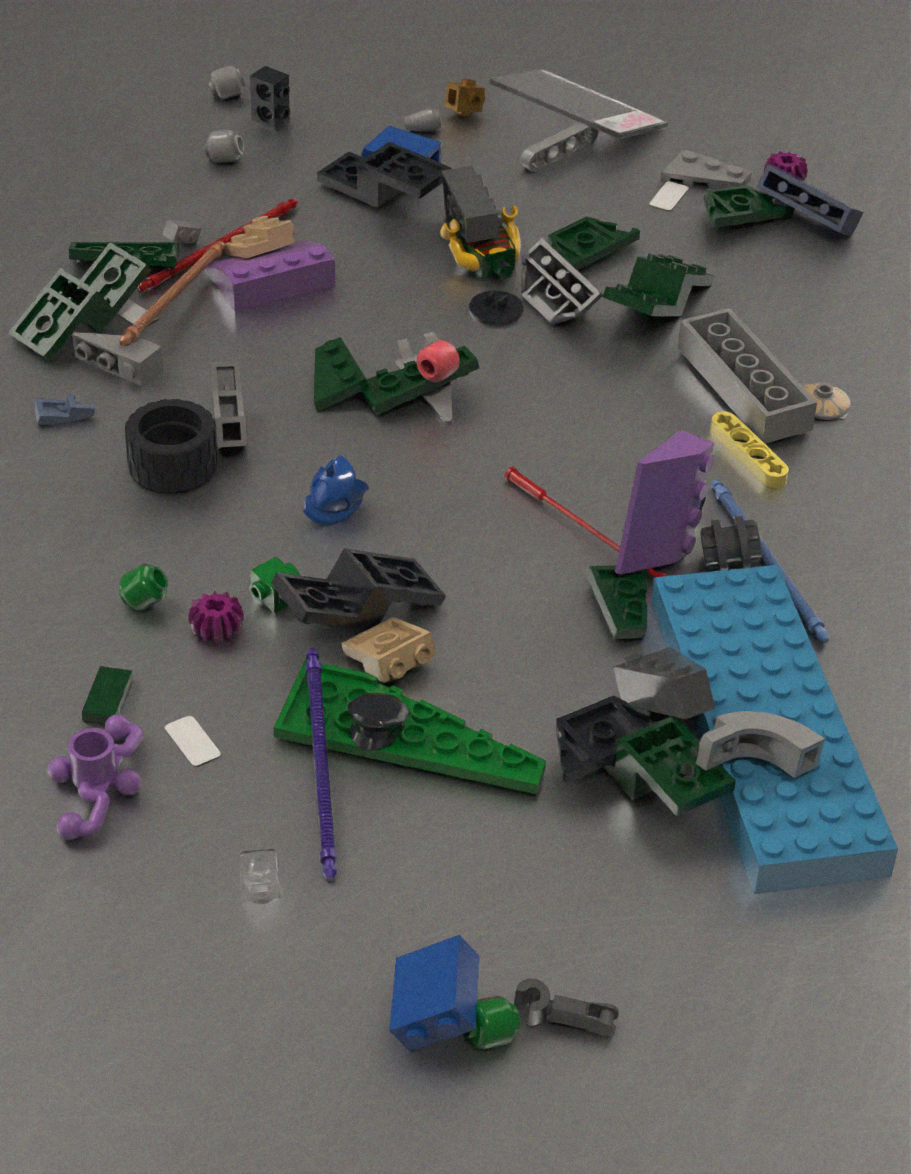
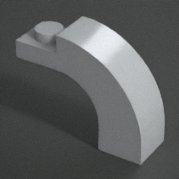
M240 360L210 362L217 448L248 446Z
M753 711L727 713L716 717L713 731H709L702 736L699 742L696 764L707 771L733 758L755 757L775 764L795 778L818 766L825 738L808 727L782 716Z

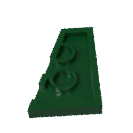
M616 565L589 566L586 576L613 638H644L647 630L646 575L648 570L644 569L618 574L615 572Z

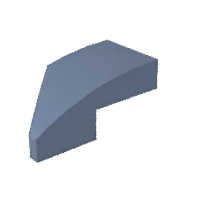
M69 392L67 393L66 400L35 398L34 411L38 425H57L94 416L95 406L92 404L82 405L75 401L76 395Z

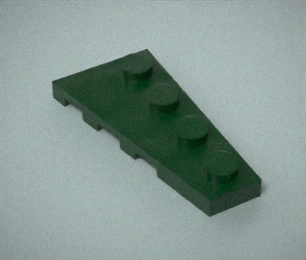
M71 242L69 259L76 260L78 263L95 261L110 242ZM111 242L147 265L176 267L180 253L179 242Z
M466 346L456 348L460 359L457 371L441 382L426 380L420 374L417 363L414 360L403 363V369L389 373L387 368L375 371V377L366 379L369 388L359 393L375 413L380 414L408 400L416 399L419 395L440 388L459 377H464L480 367L478 359Z

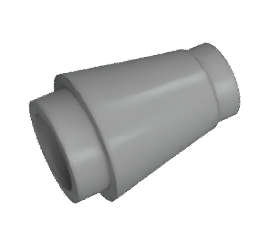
M430 107L404 117L406 131L436 132L435 129L441 128L438 108L432 109Z

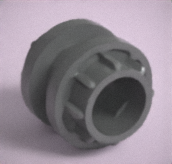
M741 515L734 517L735 526L721 528L718 519L712 520L710 527L702 528L700 535L706 568L709 570L720 569L719 571L728 570V564L741 562L742 568H751L752 563L760 562L762 559V549L757 523L754 520L744 521Z

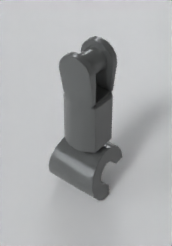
M529 978L523 980L516 988L514 1005L517 1010L530 1006L527 1026L540 1024L546 1019L547 1015H550L549 1021L582 1028L606 1037L615 1034L616 1026L613 1022L619 1016V1009L612 1004L586 1002L555 995L554 1000H550L548 987L538 979Z

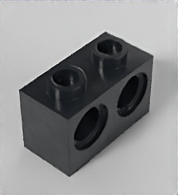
M264 66L250 75L252 120L275 129L290 119L288 74Z

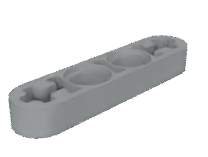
M584 120L539 141L524 150L520 159L521 165L532 172H536L594 143L599 133L598 127Z

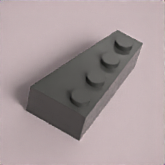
M473 166L443 170L445 218L450 220V222L452 219H455L459 223L460 228L458 231H460V235L467 243L498 238L499 227L502 226L501 212L496 210L494 199L489 198L487 186L483 187L481 175H477Z
M671 647L645 656L643 654L630 655L624 658V663L613 666L621 699L628 703L633 702L636 707L682 719H688L715 709L706 669Z

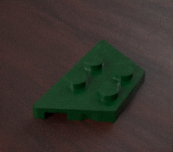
M749 185L709 189L705 191L704 203L713 228L793 217L795 208L790 205L779 206L775 204V197L762 193Z
M586 216L549 234L548 244L576 270H579L639 240L640 230L637 228H632L630 232L617 230L618 224L603 222Z

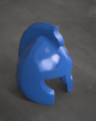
M339 455L335 460L332 459L325 468L321 466L316 472L310 485V495L304 498V510L302 512L318 524L331 525L342 522L356 512L363 501V496L369 490V486L366 482L356 478L352 465L343 456Z

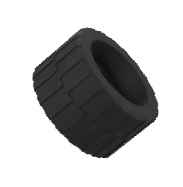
M163 399L147 403L143 407L141 406L128 417V421L125 423L127 464L131 477L138 484L158 492L177 493L202 485L215 473L218 465L216 423L212 414L203 406L188 400Z

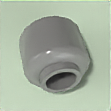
M227 65L211 73L212 81L208 82L212 95H218L223 101L241 95L243 92L242 87L246 86L239 68L235 69L232 65Z
M227 129L211 132L208 142L204 144L206 156L211 157L215 164L237 162L240 155L244 152V144L240 134H236L234 130Z

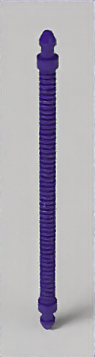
M310 648L306 654L308 662L305 664V671L308 676L321 842L320 863L324 865L323 875L327 880L332 881L337 874L335 864L338 862V855L335 850L321 685L322 664L318 661L319 653L315 648Z

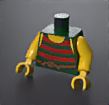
M515 205L511 208V215H507L505 207H503L501 211L502 222L507 227L504 228L503 225L499 227L498 238L467 243L462 236H456L460 226L455 219H452L450 222V229L446 223L441 227L440 234L444 239L450 240L448 245L457 265L471 271L481 279L497 275L501 279L509 278L515 269V261L520 256L521 240L518 226L514 224L518 214V209Z

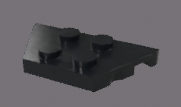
M613 695L557 718L556 735L563 781L565 783L615 763L617 739L656 723V721L650 719L651 712L640 707H633L627 701Z

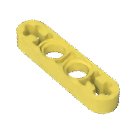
M725 411L713 414L710 427L712 435L762 484L770 488H781L786 485L789 467L734 414ZM734 440H744V441H746V442H745V443H740V442H736V441H734ZM751 456H760L764 459H755Z

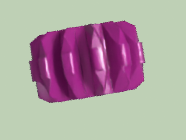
M779 151L778 154H771L770 158L766 161L764 171L767 165L770 164L782 168L803 180L807 178L806 159L799 157L798 153L791 154L790 152L783 153Z
M214 590L212 595L202 593L200 599L192 600L188 621L195 637H202L204 642L212 639L218 644L220 639L230 641L232 635L240 634L244 613L237 597H230L228 592L220 595Z

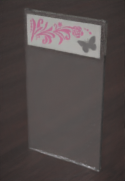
M543 69L491 78L489 84L617 139L666 128L669 123Z

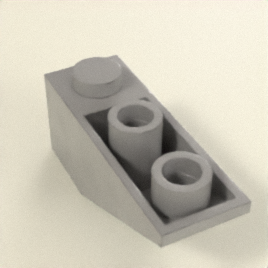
M80 332L72 334L75 358L137 385L143 386L163 370L161 346L141 337H138L128 346L120 345V337L122 335Z

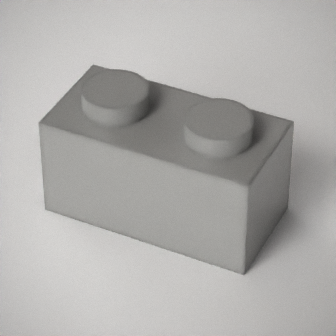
M168 219L162 235L173 242L196 244L202 228L189 221Z

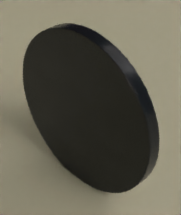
M492 290L479 293L469 303V313L475 320L493 326L508 325L516 322L521 318L524 310L523 303L517 296L504 291Z

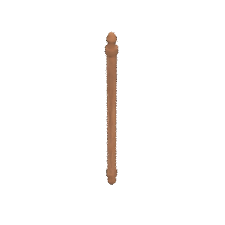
M218 241L215 245H211L207 252L132 326H129L124 331V335L120 337V345L128 346L131 342H134L140 333L213 260L221 255L225 249V243Z

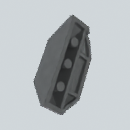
M543 238L538 240L522 255L521 295L551 325L583 315L603 297L597 288Z

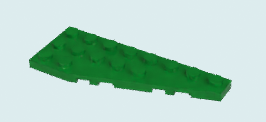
M305 660L273 727L276 738L313 746L308 676L305 671V664L308 661ZM321 663V685L327 749L538 794L546 770V760L513 744L509 746L503 745L493 740L491 733L483 729L477 732L465 726V720L424 700L420 702L414 701L404 696L402 689L394 685L388 688L378 683V678L369 673ZM367 693L391 695L400 699L408 709L407 718L403 724L405 725L404 731H401L390 745L378 750H366L354 743L350 734L353 719L348 711V705L358 696Z

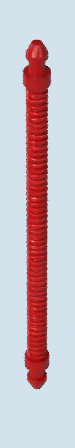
M289 199L287 203L281 202L277 207L259 217L267 216L268 219L285 216L290 213V209L297 207L298 200ZM252 220L244 224L243 226L252 224ZM239 227L177 262L176 267H167L156 274L148 276L146 281H142L138 286L137 291L147 292L149 288H157L160 286V283L193 266L207 252L211 245H215L218 241L228 243L231 242V237L245 234L244 227Z

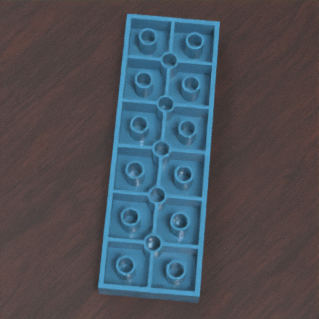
M778 565L655 577L651 607L666 648H673L704 667L707 671L715 709L691 717L699 741L705 733L713 731L716 717L742 711L764 712L782 716L808 727L825 738L818 766L795 778L775 764L755 757H737L721 764L736 780L734 791L721 796L720 799L754 894L892 877L898 847Z

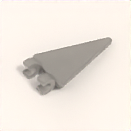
M435 331L423 334L426 341L425 347L438 340ZM408 339L397 341L400 359L395 361V365L399 370L404 368L403 363L414 360L417 362L418 354H412ZM451 381L440 388L420 395L445 425L453 423Z

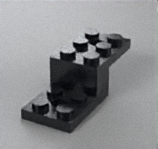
M388 142L366 158L348 151L317 172V182L378 208L401 191L421 199L443 183L442 171L452 168Z
M346 548L342 550L327 579L276 572L271 582L280 594V598L288 604L295 613V618L301 623L307 625L312 623L323 624L332 628L337 626L348 627L357 631L361 629L368 630L380 624L392 601L402 603L403 601L412 602L421 606H441L446 598L443 591L416 559Z

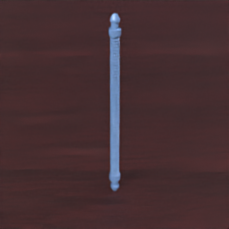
M713 480L711 488L716 492L717 500L724 505L731 517L734 519V517L742 515L744 521L748 520L733 499L730 490L727 487H723L724 485L721 481ZM760 537L761 560L766 566L778 565L794 605L806 622L808 630L812 634H816L818 641L827 643L829 641V633L827 630H824L825 625L823 621L815 615Z

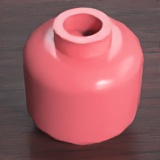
M437 340L419 352L416 363L420 374L426 380L441 382L457 371L460 359L453 345L444 340Z

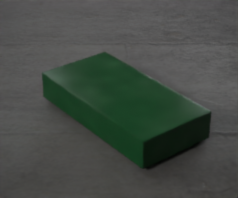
M99 667L82 710V721L105 724L109 717L120 714L133 680L132 670Z

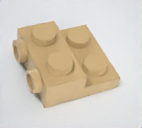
M267 216L252 219V224L243 226L245 234L231 237V242L225 243L224 252L225 255L250 258L295 243L293 237L295 232L294 226L290 220L268 219Z
M392 617L341 643L344 655L362 662L364 671L377 677L383 683L401 678L407 670L427 664L431 661L432 657L436 656L431 632L396 617Z

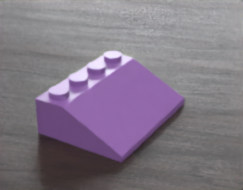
M306 240L296 241L293 244L250 258L235 256L211 262L204 269L234 312L335 286V258L323 244Z
M680 430L638 461L615 569L616 573L625 574L676 563L683 556L692 552L696 543V538L693 537L695 527L699 524L702 516V511L699 510L701 500H703L708 490V483H706L707 473L711 470L714 463V456L712 455L713 442Z

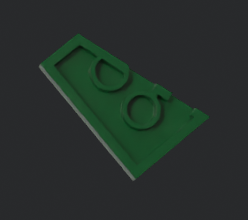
M341 337L329 340L315 349L314 405L317 412L369 388L364 374Z

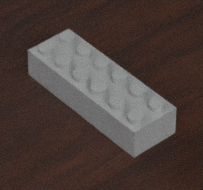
M730 308L680 321L678 349L761 441L769 443L813 430L817 402Z

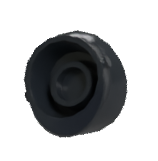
M367 693L358 696L348 705V711L353 719L350 727L351 738L356 745L366 750H378L390 745L401 731H404L405 725L403 724L408 714L407 706L400 699L388 694Z

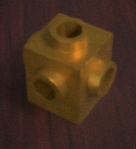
M462 79L461 82H447L444 107L457 111V114L472 116V112H482L485 102V87L477 85L476 80Z

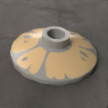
M825 383L802 385L817 402L816 419L835 420L849 412L851 401L848 395L840 388Z

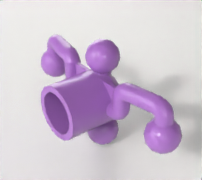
M121 714L112 715L105 722L104 730L88 728L77 732L69 740V758L57 756L49 763L48 773L53 781L64 783L72 779L74 785L79 788L80 797L83 800L95 803L88 822H84L81 816L74 812L65 813L59 817L56 829L62 838L73 840L80 837V835H95L100 830L110 805V798L106 793L109 787H115L118 793L124 796L133 795L140 789L142 780L137 771L123 769L117 773L121 760L134 754L144 736L142 728L130 723L127 717ZM127 738L123 745L114 744V741H121Z

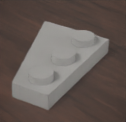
M683 150L661 172V181L667 182L670 181V178L684 180L683 184L693 185L694 182H704L710 188L717 189L747 185L751 181L752 171L743 169L738 165L721 162L716 158L699 155L694 151Z

